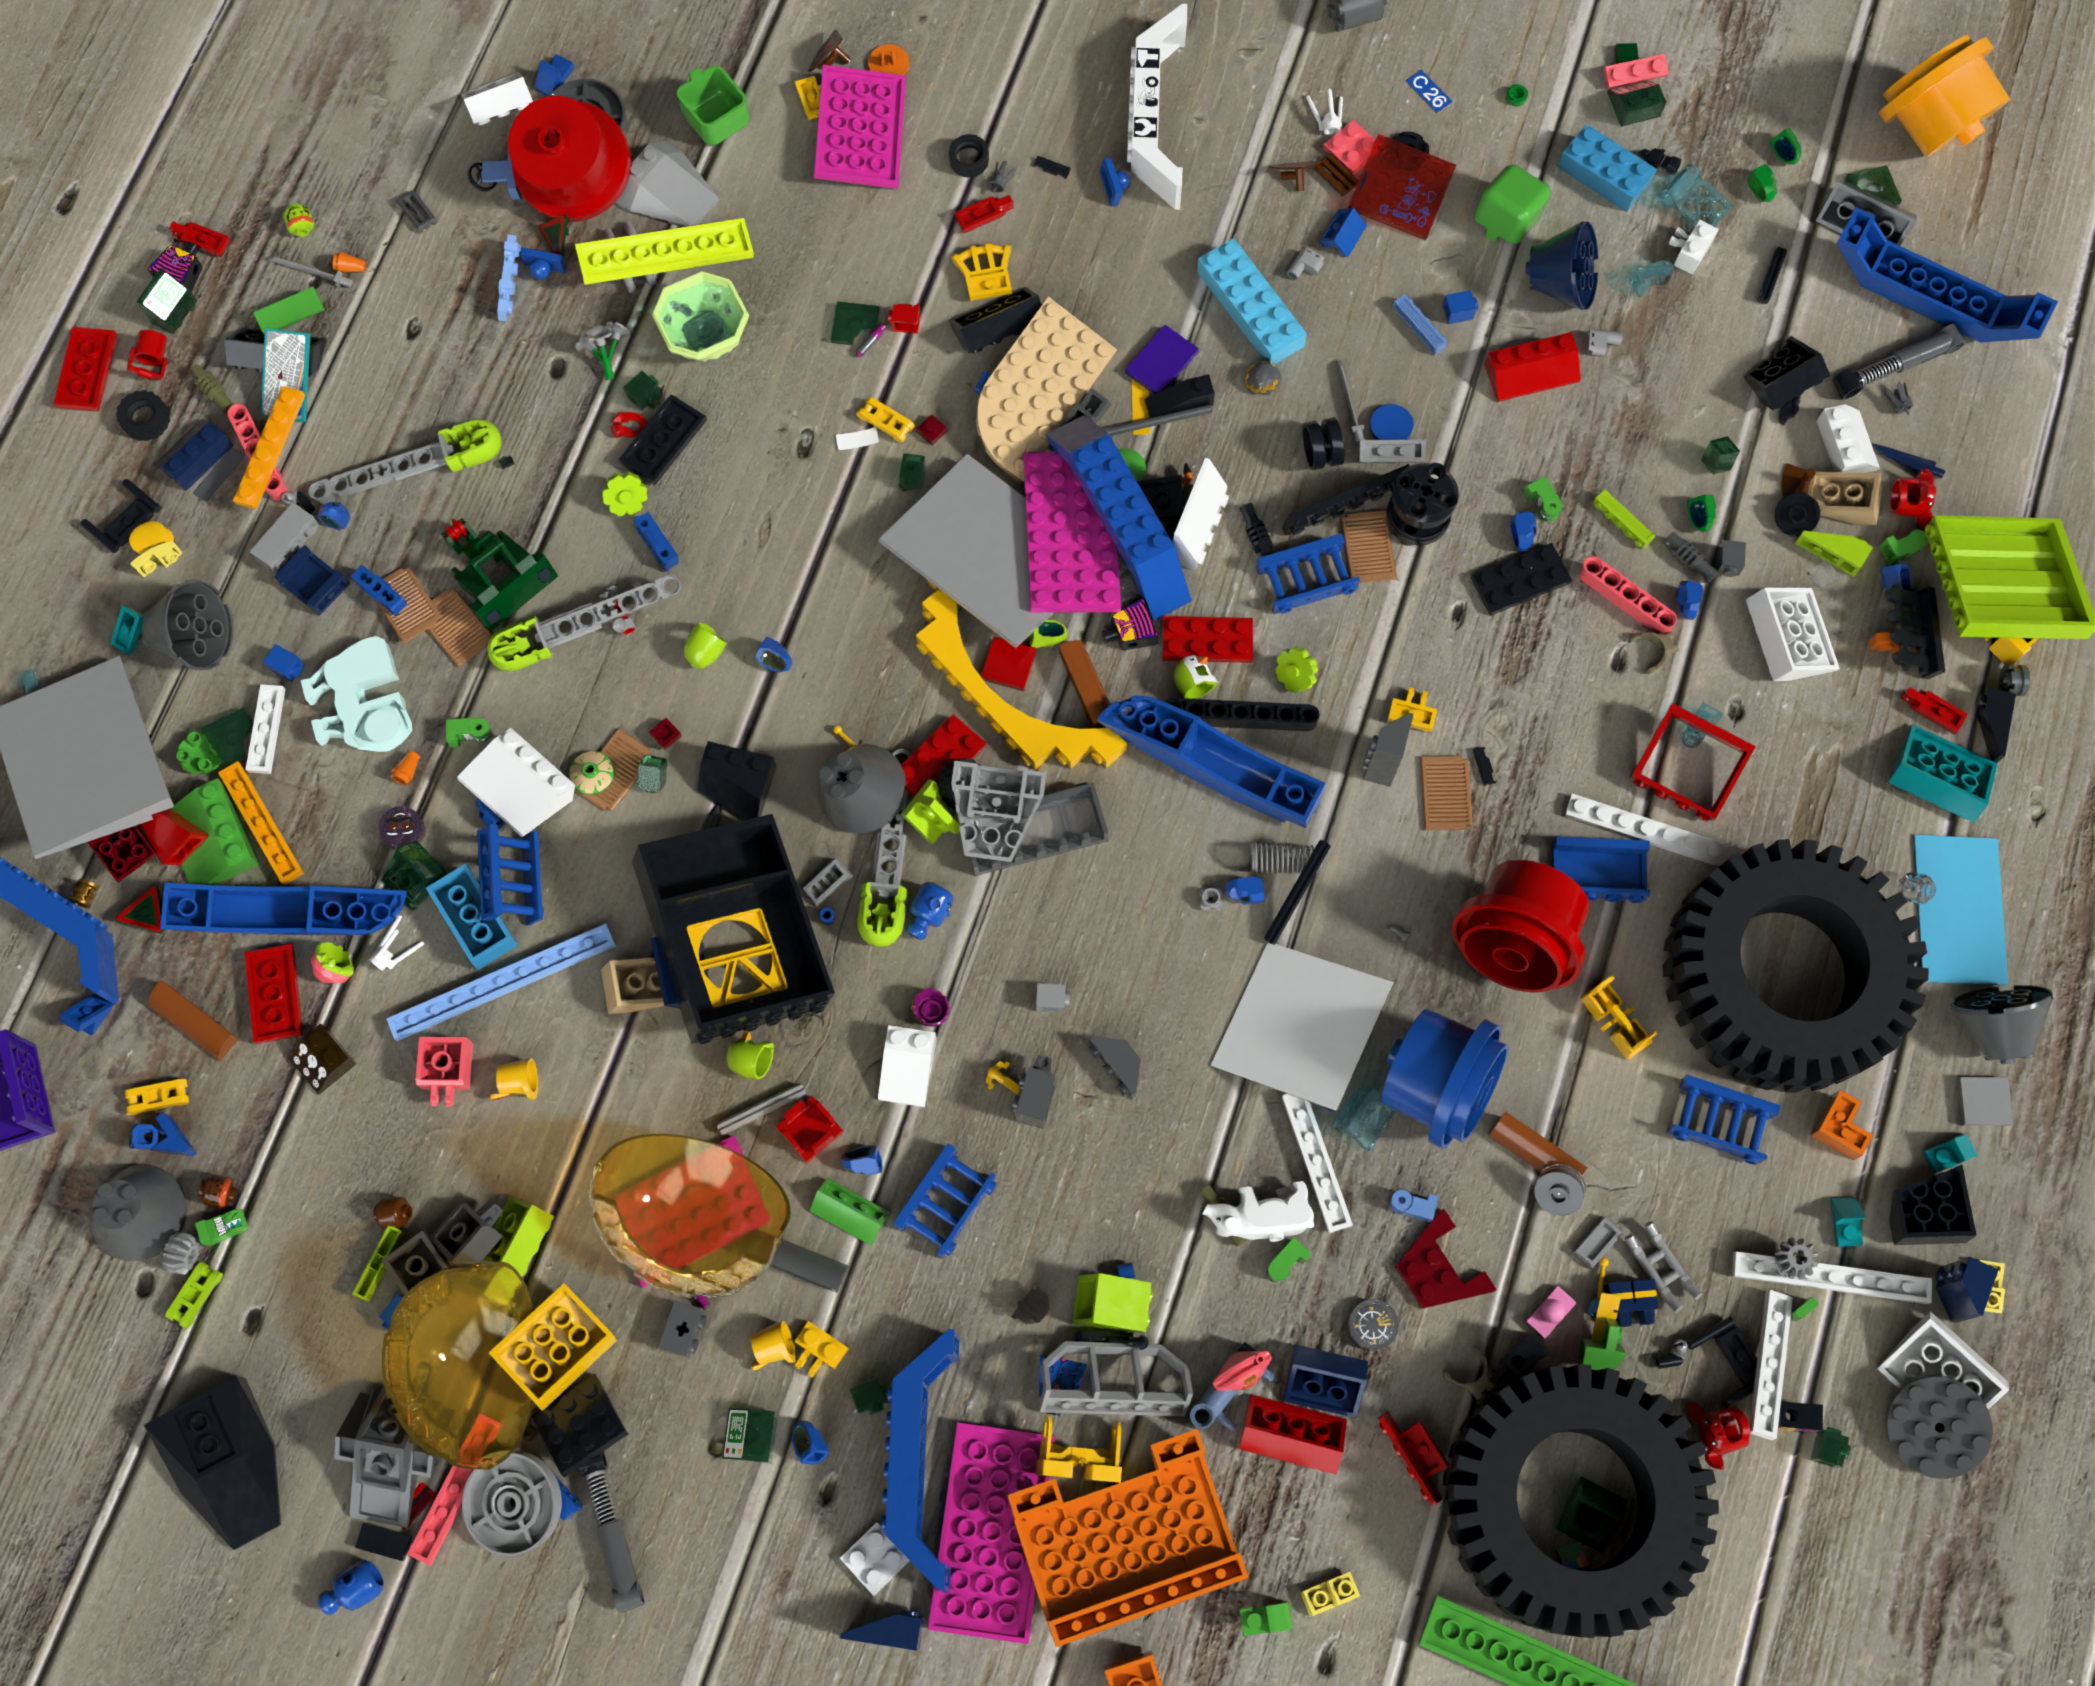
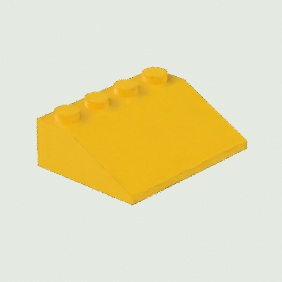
M563 1283L499 1342L489 1354L543 1411L617 1340L609 1329Z

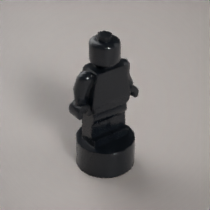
M1665 149L1641 150V156L1647 158V163L1655 168L1660 166L1666 169V172L1673 175L1678 171L1682 159L1665 155Z

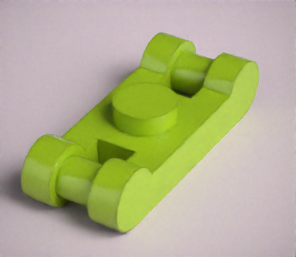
M200 1262L167 1310L165 1317L171 1321H178L179 1325L184 1329L190 1328L214 1287L221 1281L223 1273L218 1270L213 1271L209 1269V1265ZM202 1277L207 1279L204 1285L198 1283ZM183 1305L188 1307L185 1314L181 1312Z

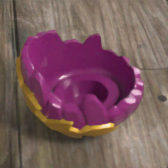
M934 988L922 989L913 999L912 1012L920 1024L926 1027H934L946 1021L950 1011V1004L940 991Z

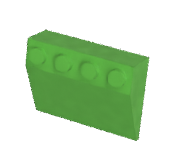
M218 778L195 788L178 801L173 808H170L208 835V838L182 864L189 884L217 885L260 865L230 793Z

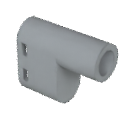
M1303 247L1287 271L1288 277L1297 280L1303 270L1312 275H1317L1323 266L1324 257L1307 247Z
M1589 329L1586 354L1605 356L1607 344L1621 345L1622 332Z

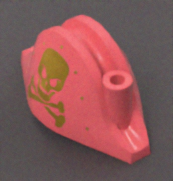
M1241 1351L1232 1354L1225 1361L1212 1382L1216 1391L1245 1390L1253 1387L1272 1360L1269 1351Z

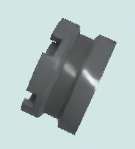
M2004 665L2000 673V690L2014 693L2016 696H2025L2030 686L2028 667L2026 665H2017L2016 667L2014 665Z

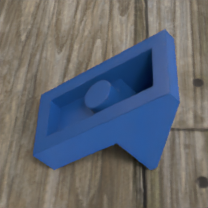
M555 54L550 63L541 60L535 82V90L549 96L556 88L563 85L575 68L573 62Z
M92 994L62 1012L60 1021L77 1032L83 1030L89 1035H93L112 1010L113 1004L96 994Z
M162 1112L155 1118L159 1123L157 1129L165 1139L152 1148L159 1153L194 1156L197 1154L172 1116Z

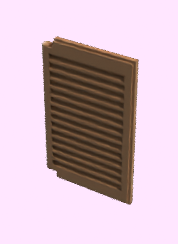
M1386 510L1348 513L1347 517H1342L1341 524L1350 579L1359 576V583L1397 579L1390 531L1386 520Z
M410 567L404 570L400 568L383 578L407 603L395 616L376 601L403 644L438 623L436 620L442 616Z
M454 588L449 592L444 590L431 600L442 617L436 620L438 622L436 625L427 630L458 667L488 646L489 639L493 634L483 627L469 605Z
M619 728L600 751L608 756L614 766L615 773L610 786L601 793L593 795L583 794L576 789L574 790L604 811L607 808L610 811L615 809L654 757L652 754H649L651 749ZM589 767L586 772L592 773L594 768Z
M1461 755L1420 756L1425 830H1466V826H1473L1468 759H1462Z

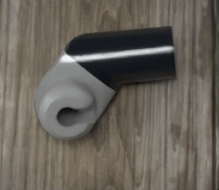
M289 491L282 494L281 499L285 504L290 505L294 502L309 514L315 510L303 492Z
M1681 1339L1676 1340L1668 1355L1656 1357L1658 1369L1680 1366L1688 1354L1687 1343Z

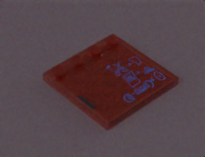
M1378 134L1348 208H1354L1360 215L1426 240L1456 164Z

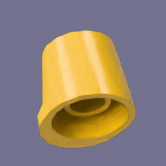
M530 1058L499 1064L496 1071V1082L500 1094H491L490 1099L494 1101L511 1095H526L530 1100L536 1099L538 1093V1074L534 1060Z
M785 1321L752 1333L751 1345L757 1360L751 1364L753 1371L771 1362L786 1360L789 1363H794L796 1361L795 1343Z

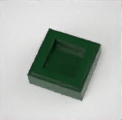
M1637 43L1616 44V64L1638 60Z

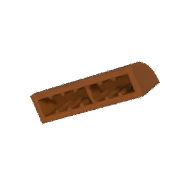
M1074 640L1060 644L1059 655L1091 728L1105 727L1097 719L1111 704L1084 643L1080 640Z
M162 980L152 990L148 999V1006L219 1061L223 1059L238 1041L236 1036Z
M1507 1112L1499 1118L1488 1135L1542 1174L1552 1169H1563L1573 1173L1580 1179L1588 1168Z

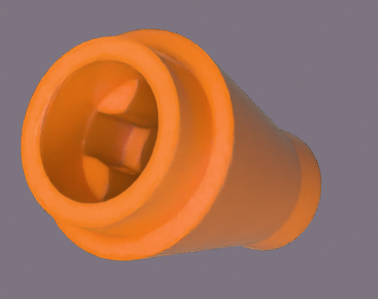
M344 252L334 253L333 270L342 273H365L366 260Z
M409 750L391 770V779L400 785L407 786L413 780L420 756L416 752Z

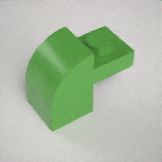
M1605 1319L1602 1341L1582 1338L1578 1359L1579 1364L1591 1365L1592 1370L1615 1369L1621 1364L1626 1352L1622 1344H1618L1622 1340V1328H1620L1616 1319Z
M1289 1602L1239 1609L1243 1636L1293 1629Z

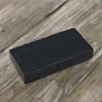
M363 1523L355 1548L405 1561L413 1536Z

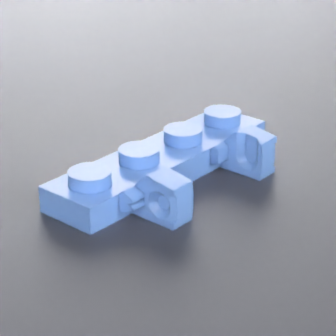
M508 234L507 241L504 244L505 258L502 279L499 280L498 321L507 322L508 314H512L513 301H510V297L515 295L516 283L513 282V276L518 274V263H515L516 257L520 258L521 245L517 243L516 235Z

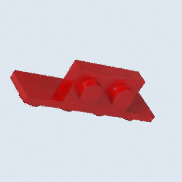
M1387 1411L1378 1417L1381 1430L1385 1435H1389L1394 1443V1451L1406 1462L1407 1471L1411 1478L1419 1483L1423 1498L1430 1502L1432 1506H1435L1443 1498L1430 1479V1476L1449 1465L1448 1461L1423 1421L1401 1432L1391 1414Z

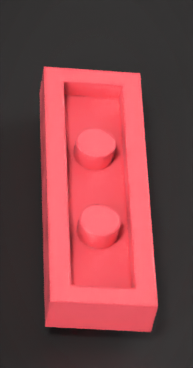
M1665 54L1603 68L1607 89L1669 75Z

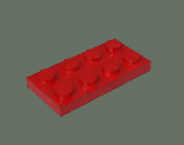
M72 327L53 402L56 408L99 412L118 336L115 330Z
M1163 616V661H1180L1183 657L1195 655L1197 657H1208L1207 662L1252 663L1253 618Z
M953 714L902 764L906 777V787L904 789L915 797L928 779L934 780L936 783L938 782V775L941 772L942 766H945V763L956 759H974L986 747L987 743Z
M287 944L244 952L253 1043L261 1044L303 1036L294 946Z

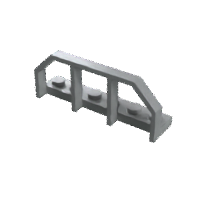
M1065 1341L1043 1360L1041 1366L1043 1392L1039 1402L1040 1413L1185 1416L1193 1396L1189 1366L1161 1344H1148L1146 1349L1139 1350V1347H1129L1128 1344ZM1065 1353L1088 1354L1092 1391L1051 1389L1049 1367ZM1096 1354L1131 1355L1136 1392L1100 1390ZM1139 1355L1158 1356L1180 1373L1184 1393L1144 1392Z

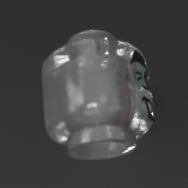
M1915 872L1906 873L1897 885L1898 891L1903 894L1905 899L1916 904L1927 903L1934 897L1936 891L1935 884L1930 876Z

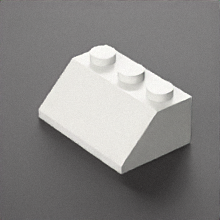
M520 72L461 94L473 123H478L479 125L490 122V118L496 115L499 118L507 116L512 109L523 110L529 103L533 102Z
M1846 404L1825 408L1816 422L1834 472H1872L1879 470L1880 467L1860 411Z

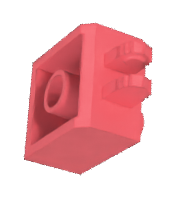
M419 1037L415 1080L416 1085L422 1090H431V1106L438 1105L440 1090H446V1106L453 1105L455 1090H470L473 1042L467 1037ZM446 1060H448L447 1065L444 1066V1067H441V1064H445V1063H446Z

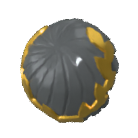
M1260 361L1253 364L1247 370L1244 382L1251 393L1255 395L1259 393L1270 395L1272 391L1274 392L1278 389L1281 374L1273 363Z

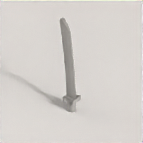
M269 256L267 259L270 262L331 280L339 288L341 285L350 288L353 283L352 279L344 277L340 271L335 276L278 257Z
M1338 360L1337 366L1353 423L1350 433L1354 435L1356 444H1359V440H1364V425H1358L1342 362Z

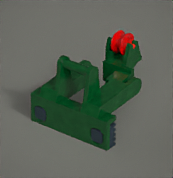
M462 518L457 521L452 519L453 524L450 527L444 525L446 530L441 536L447 546L458 555L463 552L469 559V566L463 571L456 567H453L451 571L455 575L454 578L460 587L476 600L469 607L483 627L489 632L494 630L558 577V574L544 554L536 551L531 555L501 530L497 532V538L490 531L478 537L470 525ZM489 558H492L497 563L503 561L514 570L496 586L490 582L479 567Z

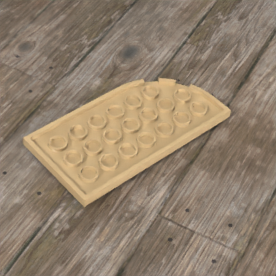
M1049 296L986 381L977 401L976 426L978 435L981 437L986 448L985 451L997 466L1020 484L1024 481V452H1045L1050 445L1046 434L1057 429L1074 406L1080 403L1117 351L1115 347Z

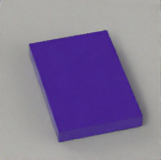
M1164 325L1127 366L1125 374L1155 395L1166 390L1196 356L1199 348Z

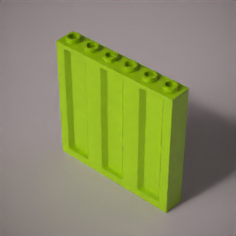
M1934 515L1926 526L1925 536L1928 538L1931 547L1930 551L1934 556L1936 570L1940 575L1942 589L1945 591L1948 607L1951 609L1954 626L1957 628L1959 637L2089 639L2095 632V612L2061 518Z

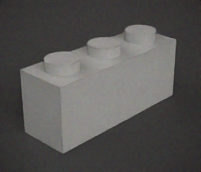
M292 502L249 552L257 562L274 574H277L278 569L286 565L293 554L302 548L306 540L316 533L319 524L311 514Z

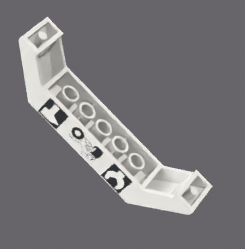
M1181 4L1136 38V47H1131L1127 163H1131V172L1175 210H1180L1183 167L1175 166L1158 149L1160 63L1179 47H1185L1187 4Z

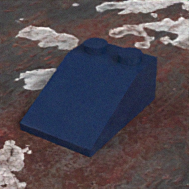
M904 1609L902 1614H896L843 1632L840 1635V1639L917 1651L920 1648L924 1617H919V1611Z

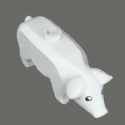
M1303 1181L1293 1182L1291 1184L1292 1190L1290 1187L1275 1190L1278 1198H1269L1259 1201L1258 1196H1255L1252 1187H1242L1238 1189L1241 1195L1239 1206L1207 1204L1202 1213L1213 1221L1217 1227L1216 1234L1223 1237L1232 1235L1251 1240L1269 1238L1270 1242L1283 1240L1285 1236L1299 1235L1308 1228L1314 1227V1213L1307 1201L1308 1190Z

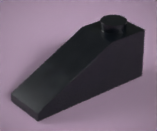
M1207 374L1180 382L1145 399L1149 417L1152 418L1209 404L1213 406L1215 392L1210 376Z
M1989 687L1977 697V718L1991 761L1998 763L2006 754L2016 694Z

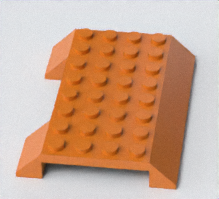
M1198 1429L1150 1445L1155 1471L1063 1503L1056 1478L1007 1495L1015 1527L1040 1605L1056 1647L1249 1578L1241 1553L1236 1551L1203 1455L1206 1451Z

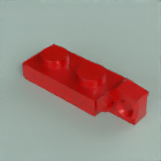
M1010 195L1000 199L991 196L955 212L954 216L963 234L1006 215L1007 211L1014 208L1013 200Z
M173 221L169 227L172 235L178 237V241L183 244H187L188 241L199 247V250L220 258L231 241L227 235L193 222L186 223L184 226Z
M1909 687L1901 697V699L1911 705L1910 708L1915 710V712L1953 735L1959 731L1968 715L1929 690L1927 692L1923 690L1918 692Z

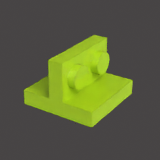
M928 779L901 814L931 844H934L943 832L947 833L949 831L958 834L960 831V824L954 819L957 815L956 810L948 807L942 801V797L939 795L938 784L931 779Z

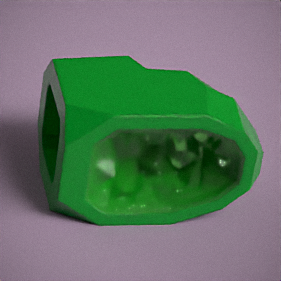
M1764 164L1754 169L1747 181L1750 189L1760 201L1772 202L1777 194L1776 179L1774 178V172L1768 165Z

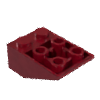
M139 825L88 841V844L117 883L157 855Z

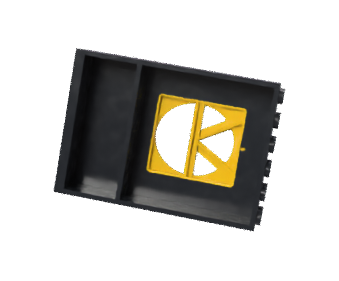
M773 814L638 845L632 864L691 1044L697 1042L700 1045L706 1044L715 1037L728 1038L735 1035V1032L738 1031L751 1032L760 1025L767 1024V1026H773L786 1018L795 1020L802 1017L805 1013L818 1014L825 1010L835 992ZM734 920L744 922L755 928L767 942L765 945L702 961L699 958L700 943L704 934L712 926L723 921ZM770 953L772 957L770 974L768 976L765 975L748 958ZM737 962L762 984L760 988L747 994H732L730 992ZM727 964L722 987L718 988L707 978L704 970Z

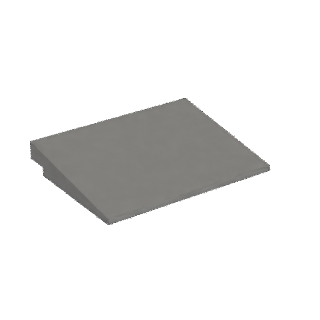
M968 454L879 538V543L1015 648L1055 613H1030L1025 497Z
M120 656L0 706V752L35 859L153 820L152 814L174 807Z

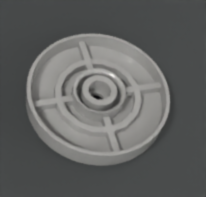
M523 1451L503 1452L485 1459L473 1470L463 1491L462 1512L468 1531L480 1546L491 1553L501 1556H517L538 1548L552 1535L561 1514V1491L554 1473L541 1459ZM512 1498L515 1500L516 1507H513L510 1503Z

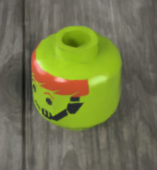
M299 203L291 204L286 208L283 213V219L288 232L295 236H307L314 229L315 225L309 208Z

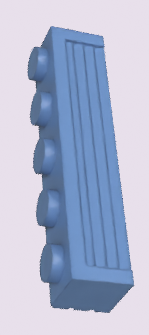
M1404 294L1394 301L1393 309L1434 356L1446 348V338L1421 313L1420 308L1413 304L1410 297Z

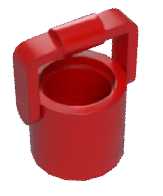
M140 330L135 348L131 347L127 370L137 374V376L150 380H161L167 364V358H164L167 344L166 336L153 330ZM133 358L147 366L156 367L161 365L160 374L141 367L132 366Z

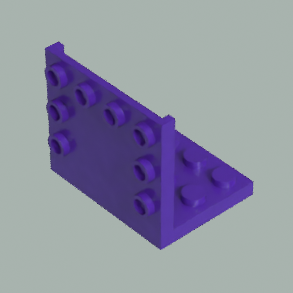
M7 1029L0 1031V1151L55 1133L36 1044Z

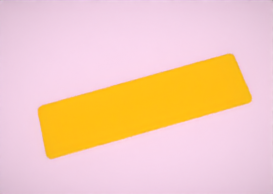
M1132 380V420L1135 422L1148 419L1150 417L1145 399L1149 398V390L1135 380ZM1150 427L1135 430L1133 434L1149 435Z
M1601 1293L1591 1340L1602 1341L1605 1319L1617 1318V1313H1614V1310L1618 1311L1620 1296Z

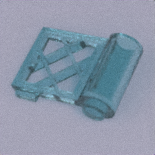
M1692 164L1685 165L1658 195L1660 204L1665 208H1674L1693 224L1692 229L1701 220L1700 216H1710L1711 225L1715 227L1734 206L1702 178L1700 170ZM1701 186L1707 192L1708 197H1698L1697 189ZM1694 203L1695 211H1688L1683 207V204ZM1699 203H1708L1709 211H1700ZM1713 203H1720L1725 207V210L1714 211Z

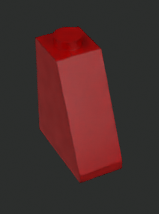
M172 809L152 814L153 820L141 824L163 865L181 866L208 838L204 831Z

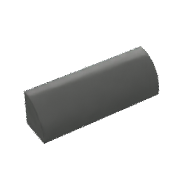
M762 1230L755 1234L746 1252V1255L752 1259L838 1293L849 1267L844 1263Z

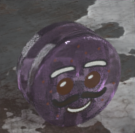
M399 806L390 809L383 815L379 823V833L383 841L390 848L399 852H406L415 849L421 844L425 837L426 827L416 811L409 807Z

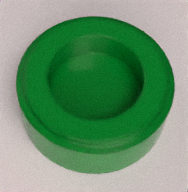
M1512 85L1507 90L1506 100L1512 106H1522L1527 100L1528 91L1522 85Z

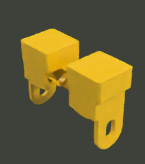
M1985 637L1984 639L1988 641L1992 637ZM1999 638L1989 647V650L2004 665H2014L2040 638H2033L2029 643L2023 638Z
M1612 975L1584 994L1581 1001L1598 1022L1612 1014L1614 1019L1600 1029L1604 1032L1618 1022L1621 1028L1615 1031L1610 1036V1039L1625 1059L1629 1060L1649 1046L1657 1032L1654 1031L1648 1035L1637 1019L1634 1018L1631 1021L1627 1019L1626 1015L1634 1011L1635 1008L1631 1006L1624 1012L1621 1011L1619 1007L1623 1004V1001L1610 985L1615 979Z
M1049 1414L1045 1415L1040 1457L1036 1463L1035 1475L1072 1478L1073 1467L1081 1464V1466H1085L1084 1480L1121 1483L1122 1467H1119L1120 1421H1116L1112 1427L1110 1451L1106 1449L1067 1447L1065 1449V1447L1051 1444L1052 1419Z

